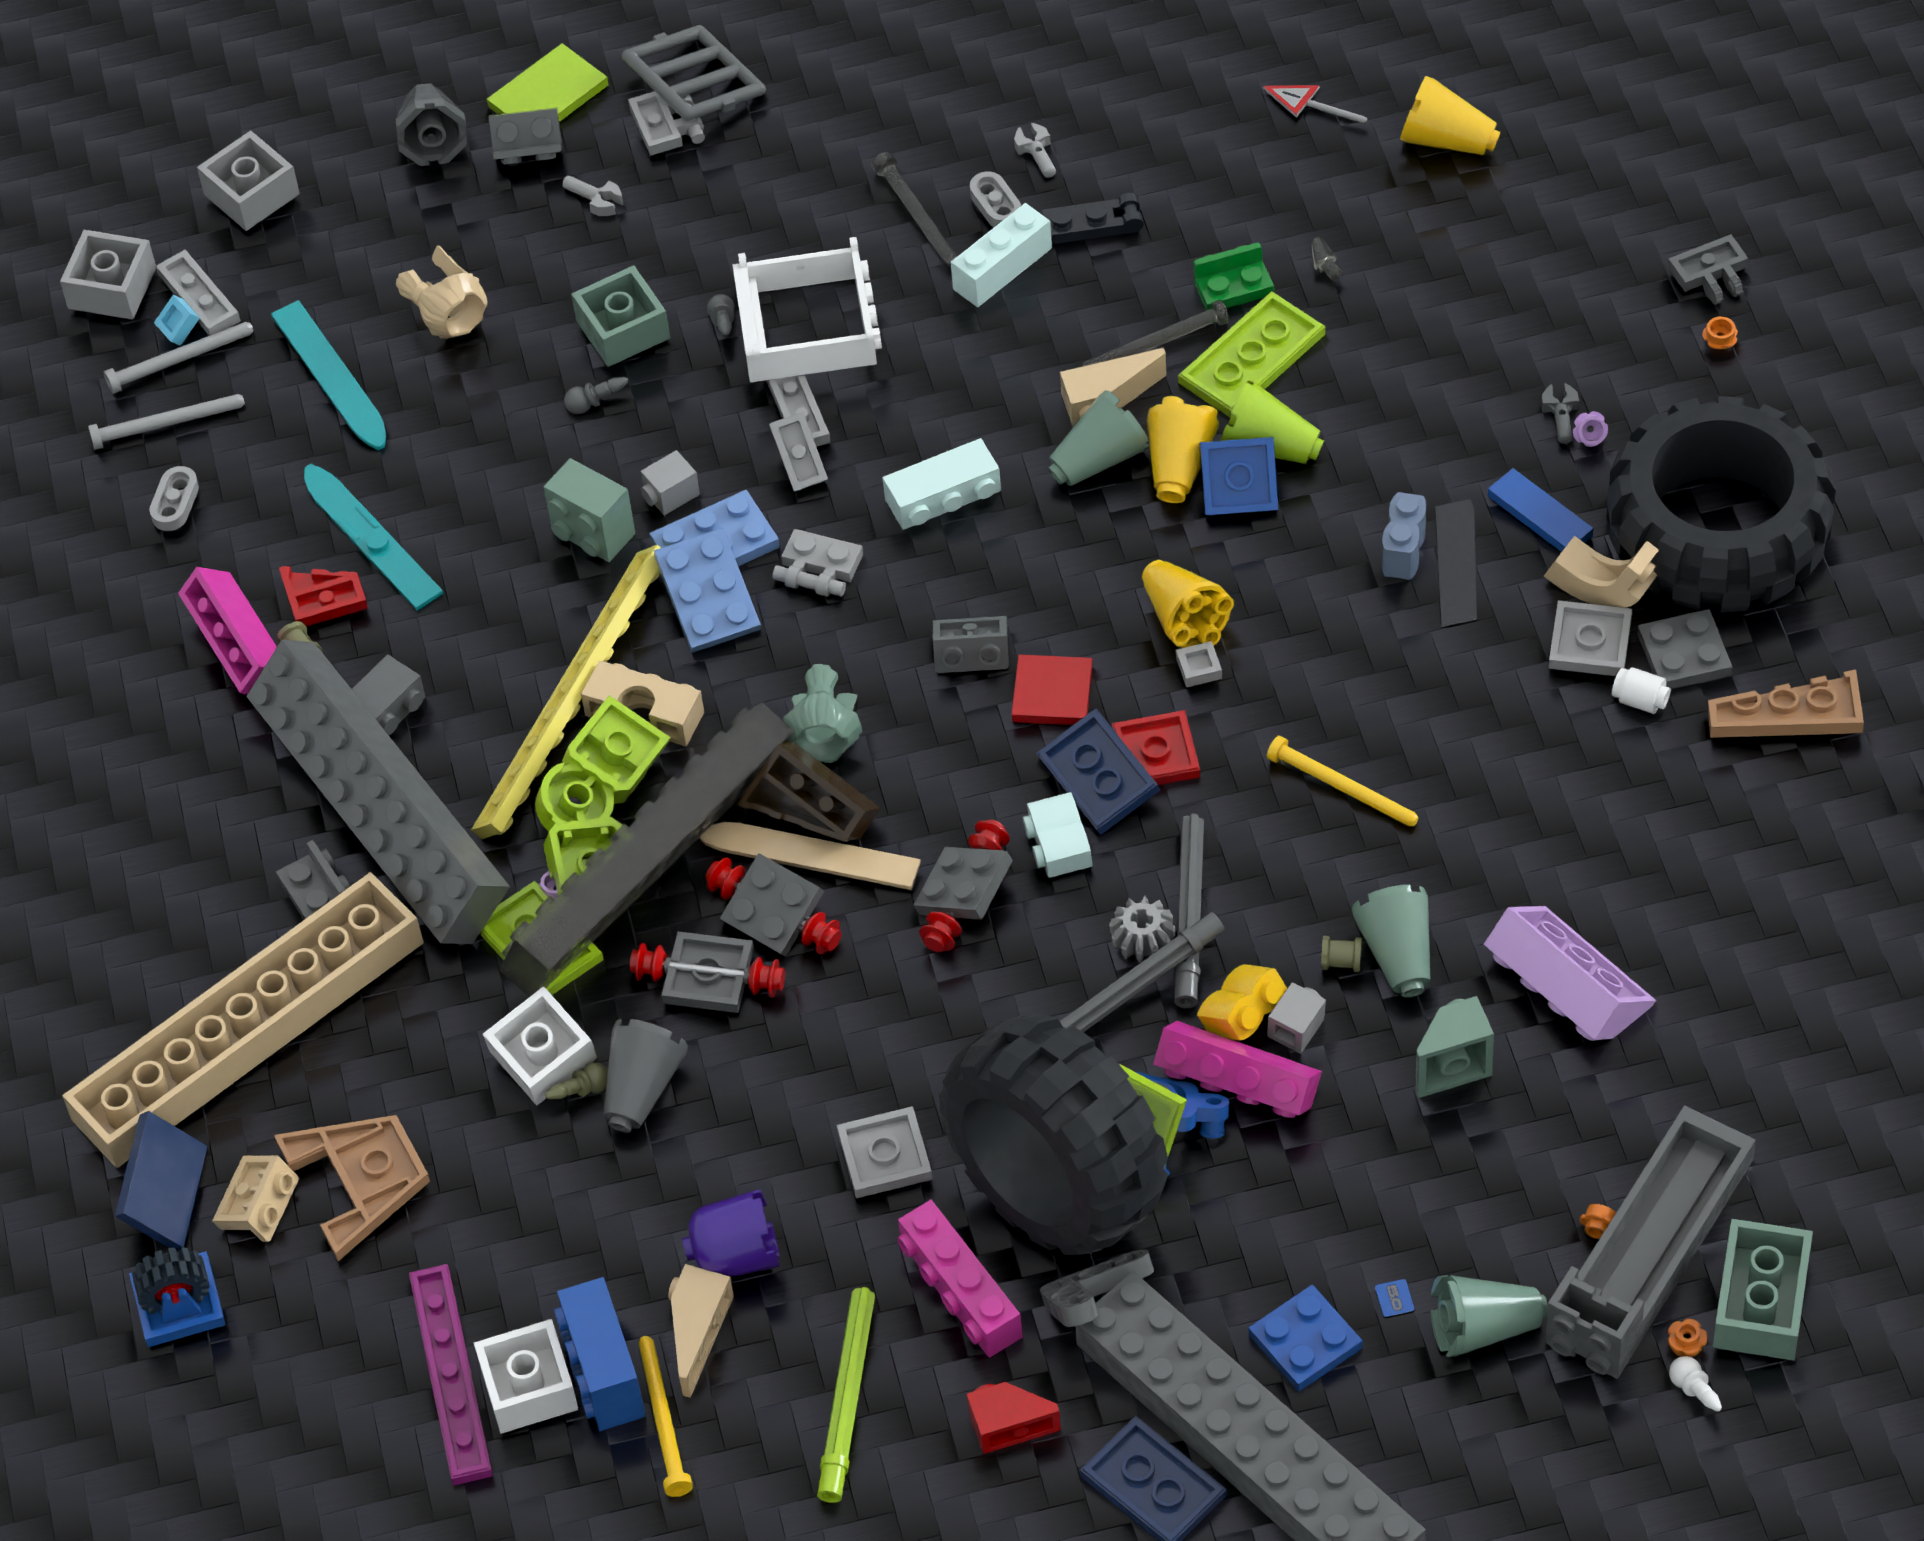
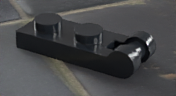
M1125 193L1118 199L1042 210V215L1050 220L1052 244L1134 233L1141 230L1144 226L1142 214L1138 212L1140 208L1139 199L1134 193Z

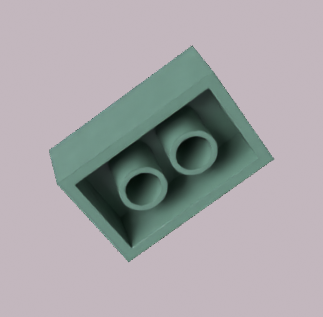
M1731 1219L1713 1348L1795 1361L1813 1231Z

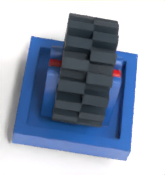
M168 1248V1253L162 1254L160 1250L154 1252V1258L149 1255L143 1258L144 1263H137L135 1266L136 1270L129 1273L148 1347L226 1325L207 1251L198 1253L192 1250L189 1252L188 1248H181L179 1252H176L175 1248Z

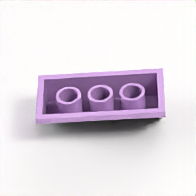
M1546 906L1508 907L1484 943L1494 953L1493 958L1497 963L1505 968L1513 969L1521 976L1520 981L1526 988L1542 994L1549 1000L1548 1006L1554 1012L1571 1019L1577 1025L1576 1030L1589 1040L1613 1039L1649 1010L1656 1001Z

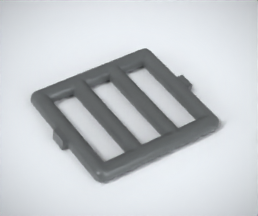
M696 25L670 35H666L663 32L653 36V41L622 52V60L686 121L719 110L723 113L734 110L735 104L761 96L766 91V86L702 25ZM695 40H699L706 47L649 67L642 60V58ZM717 58L726 66L725 68L673 86H669L661 79ZM738 78L746 85L745 87L691 106L681 98Z

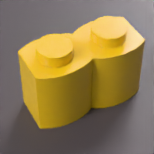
M1244 964L1235 968L1227 976L1221 990L1212 993L1206 998L1197 1016L1206 1031L1228 1039L1244 1040L1257 1030L1263 1016L1273 1011L1286 992L1287 987L1275 968Z

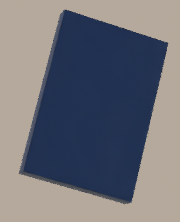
M1096 708L1036 753L1066 793H1072L1075 804L1100 835L1161 790Z
M150 1111L140 1114L115 1217L168 1248H175L176 1250L184 1248L208 1146Z
M1137 1416L1129 1421L1080 1469V1477L1158 1541H1182L1227 1496V1489Z

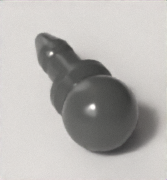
M717 294L709 300L707 312L712 323L718 327L719 332L727 336L732 329L731 323L735 318V305L729 296Z
M626 377L612 378L608 382L600 383L595 387L590 382L585 384V387H573L565 394V407L573 414H583L592 405L595 407L599 406V398H604L611 395L612 392L615 393L622 389L628 383V379Z

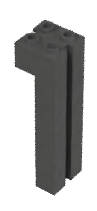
M1684 1105L1581 1270L1579 1271V1269L1571 1266L1548 1302L1545 1343L1563 1356L1575 1357L1576 1354H1579L1586 1358L1587 1366L1594 1372L1602 1375L1608 1374L1618 1379L1753 1162L1756 1139Z

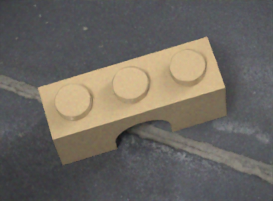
M599 660L581 693L585 716L592 717L610 695L630 710L635 708L650 709V724L668 735L670 742L683 746L688 745L704 714L700 690L688 684H677L664 680L655 674H644L630 670L618 663L610 664Z

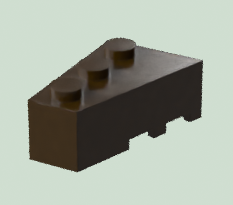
M793 741L777 744L737 804L747 809L752 808L769 814V816L780 820L784 819L796 823L803 828L844 842L860 839L881 809Z

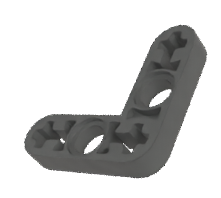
M1148 1250L1132 1251L1047 1283L1040 1288L1046 1310L1067 1327L1079 1326L1094 1320L1099 1316L1094 1300L1095 1296L1112 1290L1132 1271L1141 1278L1147 1277L1154 1272Z

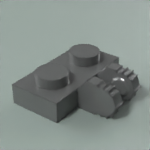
M1732 234L1668 258V269L1684 292L1703 285L1705 294L1714 305L1721 303L1723 292L1716 281L1719 278H1723L1725 287L1732 296H1739L1743 292L1741 280L1735 272L1748 268V257Z

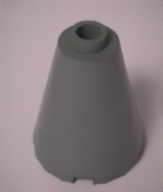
M622 1019L614 1023L611 1034L603 1116L609 1120L608 1125L611 1128L629 1133L632 1128L637 1129L641 1127L684 1059L688 1050L685 1040L681 1038L679 1044L670 1039L671 1031L640 1020L630 1019L628 1026H622Z

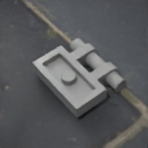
M655 91L628 99L630 111L650 156L683 146L681 136L685 134L690 136L695 144L704 141V125L701 118L686 121L683 118L674 120L672 114L677 112ZM690 95L681 97L689 106L694 105Z
M794 529L781 556L782 564L789 568L776 565L773 571V579L785 582L787 587L797 589L799 586L816 590V594L828 597L830 594L842 597L845 593L846 583L837 581V579L851 582L862 559L863 548L861 545ZM806 571L812 572V573H816V574H820V575L817 576V575L809 574V573H806Z

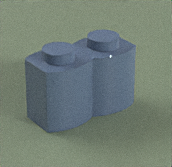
M1398 492L1391 500L1389 524L1386 526L1382 537V571L1386 577L1410 580L1418 570L1419 548L1422 546L1426 534V500L1422 495Z

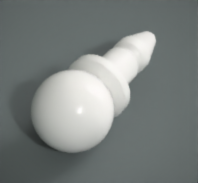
M1688 1356L1675 1359L1669 1369V1376L1673 1384L1682 1388L1686 1395L1696 1396L1706 1407L1714 1411H1720L1722 1406L1718 1395L1708 1385V1375L1702 1371L1698 1361Z

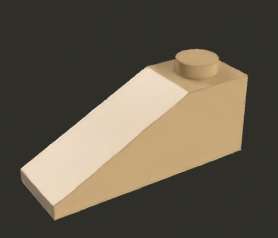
M1164 348L1060 372L1061 394L1072 426H1075L1104 390L1114 394L1120 400L1115 406L1122 408L1167 376Z
M685 1264L680 1277H674L672 1280L668 1299L671 1300L681 1389L683 1396L691 1398L734 1295L729 1276Z

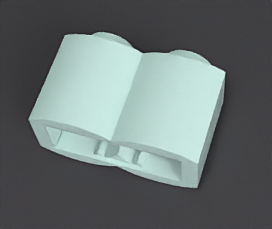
M1071 792L1027 803L1028 816L1023 817L1024 828L1028 839L1035 837L1037 845L1032 846L1035 862L1038 868L1045 867L1048 878L1093 866L1088 839Z

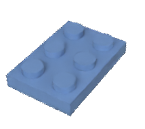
M747 490L649 533L653 546L658 545L660 548L723 528L738 566L780 548L779 538Z
M723 528L654 550V557L691 653L761 630L760 621Z

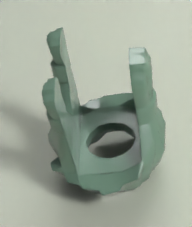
M814 664L805 675L808 687L807 694L793 695L794 709L784 716L779 734L783 736L786 742H795L818 761L833 763L859 739V734L862 733L860 720L857 713L853 711L857 695L841 693L835 699L833 689L839 678L837 672L832 670L829 665Z

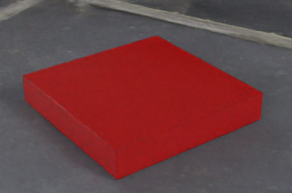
M1018 655L1012 722L1074 725L1088 714L1093 669L1092 658Z
M1185 710L1112 723V729L1158 785L1200 777V767Z

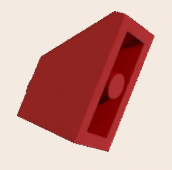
M1007 1382L996 1385L985 1384L976 1388L974 1392L966 1394L969 1416L983 1454L1061 1430L1060 1412L1056 1403Z

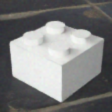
M544 986L483 1033L490 1053L536 1105L546 1099V1092L555 1084L571 1079L574 1071L582 1070L587 1064L592 1063L598 1058L592 1040Z
M552 1319L474 1342L500 1434L579 1410Z

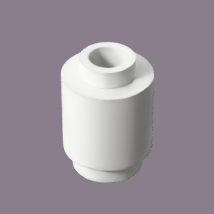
M1633 667L1629 670L1621 668L1612 688V696L1619 698L1620 703L1655 714L1658 708H1665L1671 692V688L1666 687V678Z

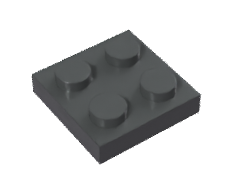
M1710 609L1638 625L1637 635L1651 671L1654 675L1666 678V687L1675 689L1732 676L1733 667Z

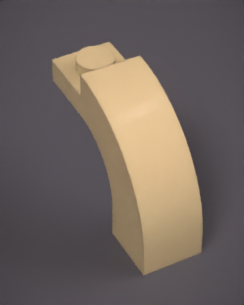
M1574 536L1544 577L1563 591L1587 603L1626 608L1637 603L1656 578L1657 574L1653 572L1656 565L1650 561L1658 552V549L1646 541L1633 558L1629 560H1614L1599 554Z

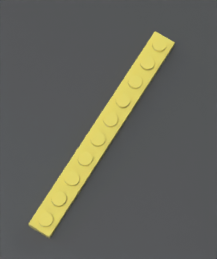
M658 545L636 553L473 825L471 831L481 840L494 835H502L513 822L512 814L517 806L521 805L529 796L530 789L528 787L533 779L545 769L547 765L545 759L550 750L561 742L564 736L562 730L567 722L579 712L581 707L579 702L582 698L581 693L599 660L607 662L614 652L612 649L613 644L628 629L630 625L628 619L633 611L638 609L646 598L644 592L649 584L654 582L660 575V570L654 557V550L660 549Z

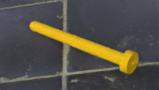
M1277 736L1271 743L1267 752L1268 760L1274 763L1283 760L1407 826L1416 825L1419 817L1415 812L1288 747L1287 739Z
M643 1336L638 1342V1347L667 1471V1477L663 1481L666 1495L671 1497L683 1496L693 1489L691 1476L683 1472L654 1340L649 1336Z

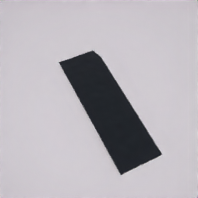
M1471 499L1435 506L1441 627L1477 619L1475 513Z

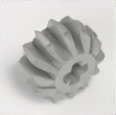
M1146 896L1143 897L1141 903H1135L1129 898L1126 908L1117 906L1114 912L1115 918L1111 919L1109 925L1110 933H1112V944L1115 949H1121L1125 959L1135 954L1139 963H1141L1144 956L1153 955L1175 937L1173 915L1170 910H1163V904H1161L1160 900L1149 904Z

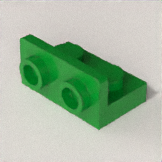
M1259 242L1239 246L1218 254L1207 255L1193 262L1194 285L1208 314L1265 298L1271 291L1274 293V284L1263 263L1262 247Z

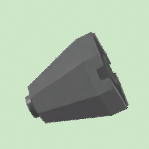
M431 83L416 85L406 95L396 118L399 152L419 166L430 165L429 161L438 160L439 164L449 163L467 145L464 113L441 90Z

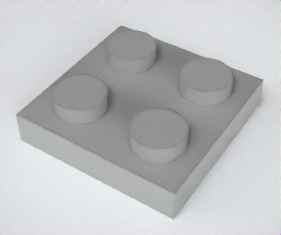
M1558 600L1549 657V669L1617 676L1621 668L1625 669L1632 609Z
M913 1106L837 1125L839 1140L856 1198L933 1180L932 1170Z

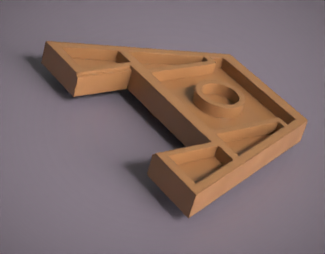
M397 1115L274 1135L278 1148L287 1165L293 1171L328 1156L355 1209L320 1224L322 1232L337 1261L342 1259L430 1182L428 1173Z

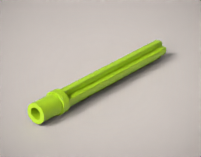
M867 1287L855 1288L851 1294L825 1452L821 1457V1475L817 1497L829 1503L841 1501L845 1475L849 1469L850 1461L848 1457L875 1301L874 1292L869 1291Z

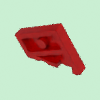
M287 566L279 568L295 621L302 622L305 626L368 609L357 572L339 571L332 573L323 569H312L311 574L294 573L291 567Z

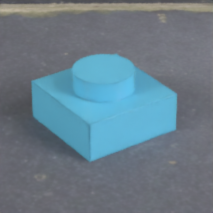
M173 295L154 324L172 343L181 346L200 317L182 298Z

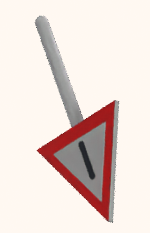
M1320 85L1262 86L1268 94L1295 117L1301 113L1305 106H1309L1360 123L1367 122L1365 116L1311 100L1319 90Z

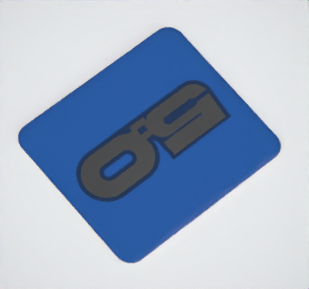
M1405 1279L1375 1286L1383 1316L1389 1317L1414 1311V1304Z

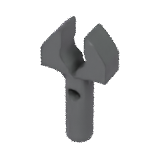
M1565 383V398L1560 403L1553 396L1551 384L1542 394V413L1552 412L1555 414L1558 441L1561 444H1569L1573 439L1569 412L1579 409L1578 392Z

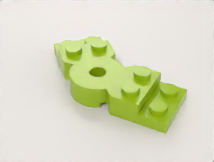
M610 695L568 746L562 760L563 763L557 764L545 775L536 797L535 807L537 816L541 824L549 831L543 846L550 879H555L560 907L632 900L637 894L623 826L610 817L614 804L624 803L641 782L648 768L668 744L670 737ZM569 798H576L580 800L582 804H575L571 802Z

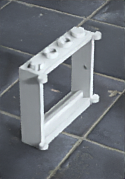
M856 237L849 238L851 248L746 262L745 253L738 254L739 264L732 265L750 382L877 364L875 349L882 348L879 328H872L878 326L875 305L868 306V304L874 303L871 282L864 283V281H870L867 260L860 261ZM855 279L864 334L766 348L759 292Z

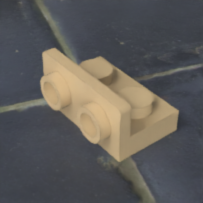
M278 1155L243 1156L212 1222L220 1230H251L262 1242L271 1241L298 1183V1175Z

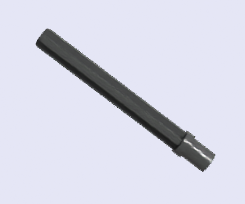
M1192 813L1190 816H1184L1181 822L1177 937L1179 932L1186 927L1190 928L1197 923L1201 915L1204 820L1195 813ZM1199 952L1195 955H1190L1174 967V1003L1178 1007L1192 1008L1197 1005L1198 982L1201 973Z
M1210 912L1190 928L1186 927L1179 932L1178 937L1066 1016L1060 1023L1066 1029L1075 1026L1080 1031L1085 1032L1187 957L1201 951L1204 945L1225 931L1224 925L1215 913Z

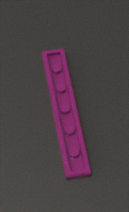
M448 1264L410 1272V1282L453 1486L492 1477V1468Z

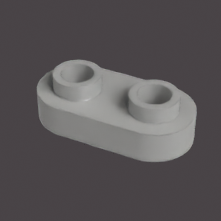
M981 172L971 179V199L991 226H997L1021 207L1020 201L999 174Z
M177 466L163 474L149 509L152 522L158 529L172 531L180 528L186 522L199 490L196 474L192 469L185 466Z

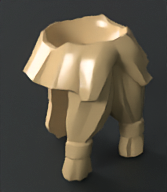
M437 245L432 261L447 275L445 279L434 285L428 281L424 283L413 269L399 273L395 285L403 297L413 301L419 307L421 317L431 334L439 336L441 339H449L469 334L483 320L484 310L488 302L487 296L479 283V278L474 277L472 273H467L456 264L451 256L447 255L440 245Z

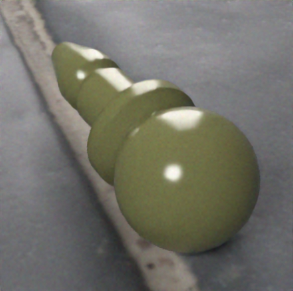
M589 1063L582 1070L574 1071L571 1079L555 1084L546 1092L545 1097L547 1099H563L576 1093L584 1097L589 1095L590 1092H602L606 1089L608 1068L602 1063Z

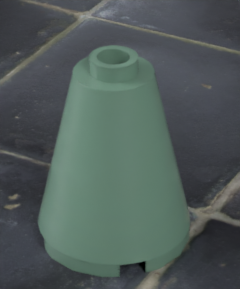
M1104 390L1099 394L1049 457L1052 465L1048 467V470L1059 484L1062 485L1066 482L1072 486L1149 448V444L1146 443L1149 441L1138 421L1128 409L1124 411L1122 408L1115 406L1120 400L1110 391Z
M1410 885L1387 887L1368 894L1369 902L1360 906L1359 900L1356 901L1351 909L1353 918L1393 992L1401 993L1403 997H1414L1422 994L1425 991L1424 987L1430 983L1429 903L1424 887L1419 886V892H1412Z
M1441 1275L1434 1280L1431 1289V1297H1438V1309L1431 1310L1433 1333L1440 1351H1448L1447 1357H1456L1537 1329L1541 1326L1543 1319L1547 1318V1300L1544 1295H1540L1535 1287L1453 1275Z

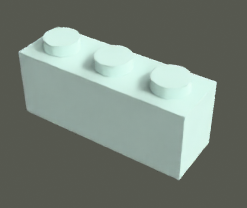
M1024 203L951 261L953 290L976 307L982 305L1052 249L1050 220Z
M981 438L882 477L885 500L903 530L914 525H921L929 519L947 512L956 511L964 505L979 499L988 498L994 493L1001 491L999 467Z

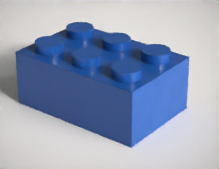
M604 1277L557 1291L561 1307L554 1308V1313L565 1352L567 1351L575 1383L580 1390V1397L587 1419L595 1417L599 1431H603L646 1417L638 1378Z

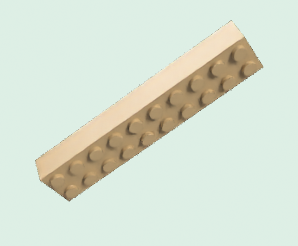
M371 872L63 1094L62 1096L71 1120L116 1168L120 1167L129 1160L140 1114L150 1111L171 1125L176 1126L421 946L424 942L417 917Z

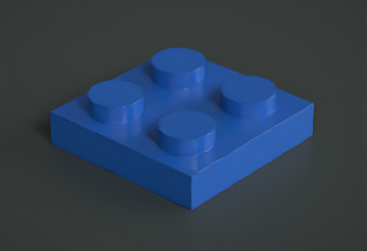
M1273 437L1200 442L1205 515L1278 510Z
M1313 1284L1248 1328L1250 1338L1298 1392L1363 1348V1340Z

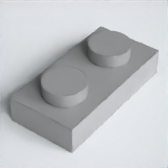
M804 412L769 424L794 492L828 480Z

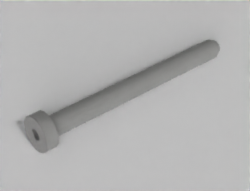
M243 322L118 372H115L113 368L104 371L105 380L111 393L115 394L122 391L121 385L249 336L253 332V327L250 322Z
M235 394L99 429L97 424L89 425L88 428L94 450L103 448L102 442L238 409L244 406L245 402L243 395Z

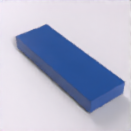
M1514 468L1488 488V497L1561 552L1574 536L1584 543L1593 537V527Z

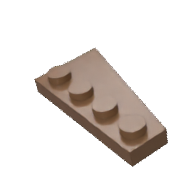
M1856 669L1843 672L1842 678L1827 680L1826 676L1810 679L1809 685L1791 688L1788 683L1774 686V690L1766 694L1759 695L1756 691H1750L1708 700L1707 711L1711 738L1863 733L1864 720Z

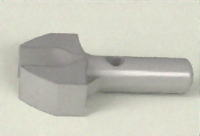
M1031 123V132L1035 138V141H1032L1024 136L1019 127L1014 138L1015 149L1018 155L1024 153L1032 154L1043 176L1046 178L1054 176L1056 169L1044 149L1045 146L1051 144L1050 134L1047 129L1041 125Z
M566 176L563 180L562 185L565 189L591 200L589 203L591 213L597 216L616 214L614 204L606 200H613L615 203L623 206L620 188L611 181H608L601 188H596L571 176Z

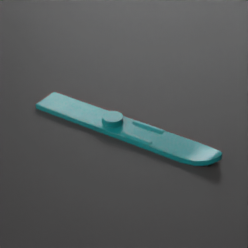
M295 301L271 313L278 327L351 430L368 446L377 450L383 449L386 443V431L379 412L300 301Z
M313 464L305 467V483L309 494L316 504L416 611L443 594V590L337 478Z

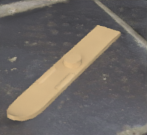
M722 822L713 824L703 830L700 836L701 842L706 846L726 853L756 858L758 853L779 864L912 890L921 864V859L742 823Z

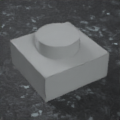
M1212 641L1176 650V659L1186 687L1222 679V669Z

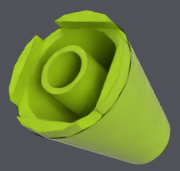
M1250 380L1244 385L1232 410L1229 424L1226 425L1220 440L1273 437L1276 459L1306 464L1309 458L1316 460L1324 443V440L1318 438L1321 432L1319 429L1257 383Z

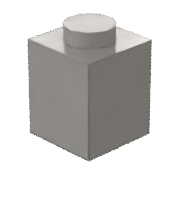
M677 450L641 470L643 486L640 488L641 494L650 506L655 505L663 515L670 513L700 495L697 472Z
M1292 982L1269 1015L1267 1037L1301 1054L1324 1021L1326 999L1322 998L1315 990L1308 987L1303 988Z

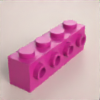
M196 567L178 594L238 691L242 694H248L277 646L230 572Z
M1175 1021L1163 1028L1153 1065L1164 1068L1163 1073L1177 1079L1190 1077L1199 1080L1200 1086L1204 1089L1214 1092H1222L1224 1089L1236 1093V1099L1252 1105H1258L1261 1102L1273 1106L1272 1111L1274 1113L1294 1118L1295 1115H1301L1312 1108L1322 1073L1318 1069L1179 1021Z
M932 1199L898 1219L900 1236L897 1237V1242L901 1250L908 1258H913L919 1266L920 1273L926 1283L936 1288L941 1295L946 1309L951 1315L956 1314L963 1323L967 1336L974 1344L978 1343L990 1358L1023 1338L1020 1313Z

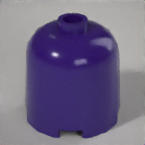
M761 1189L753 1190L698 1208L692 1214L689 1221V1236L682 1238L687 1260H696L699 1268L726 1275L730 1278L780 1267L778 1259L780 1253L772 1221L766 1222L763 1207L767 1206V1202Z

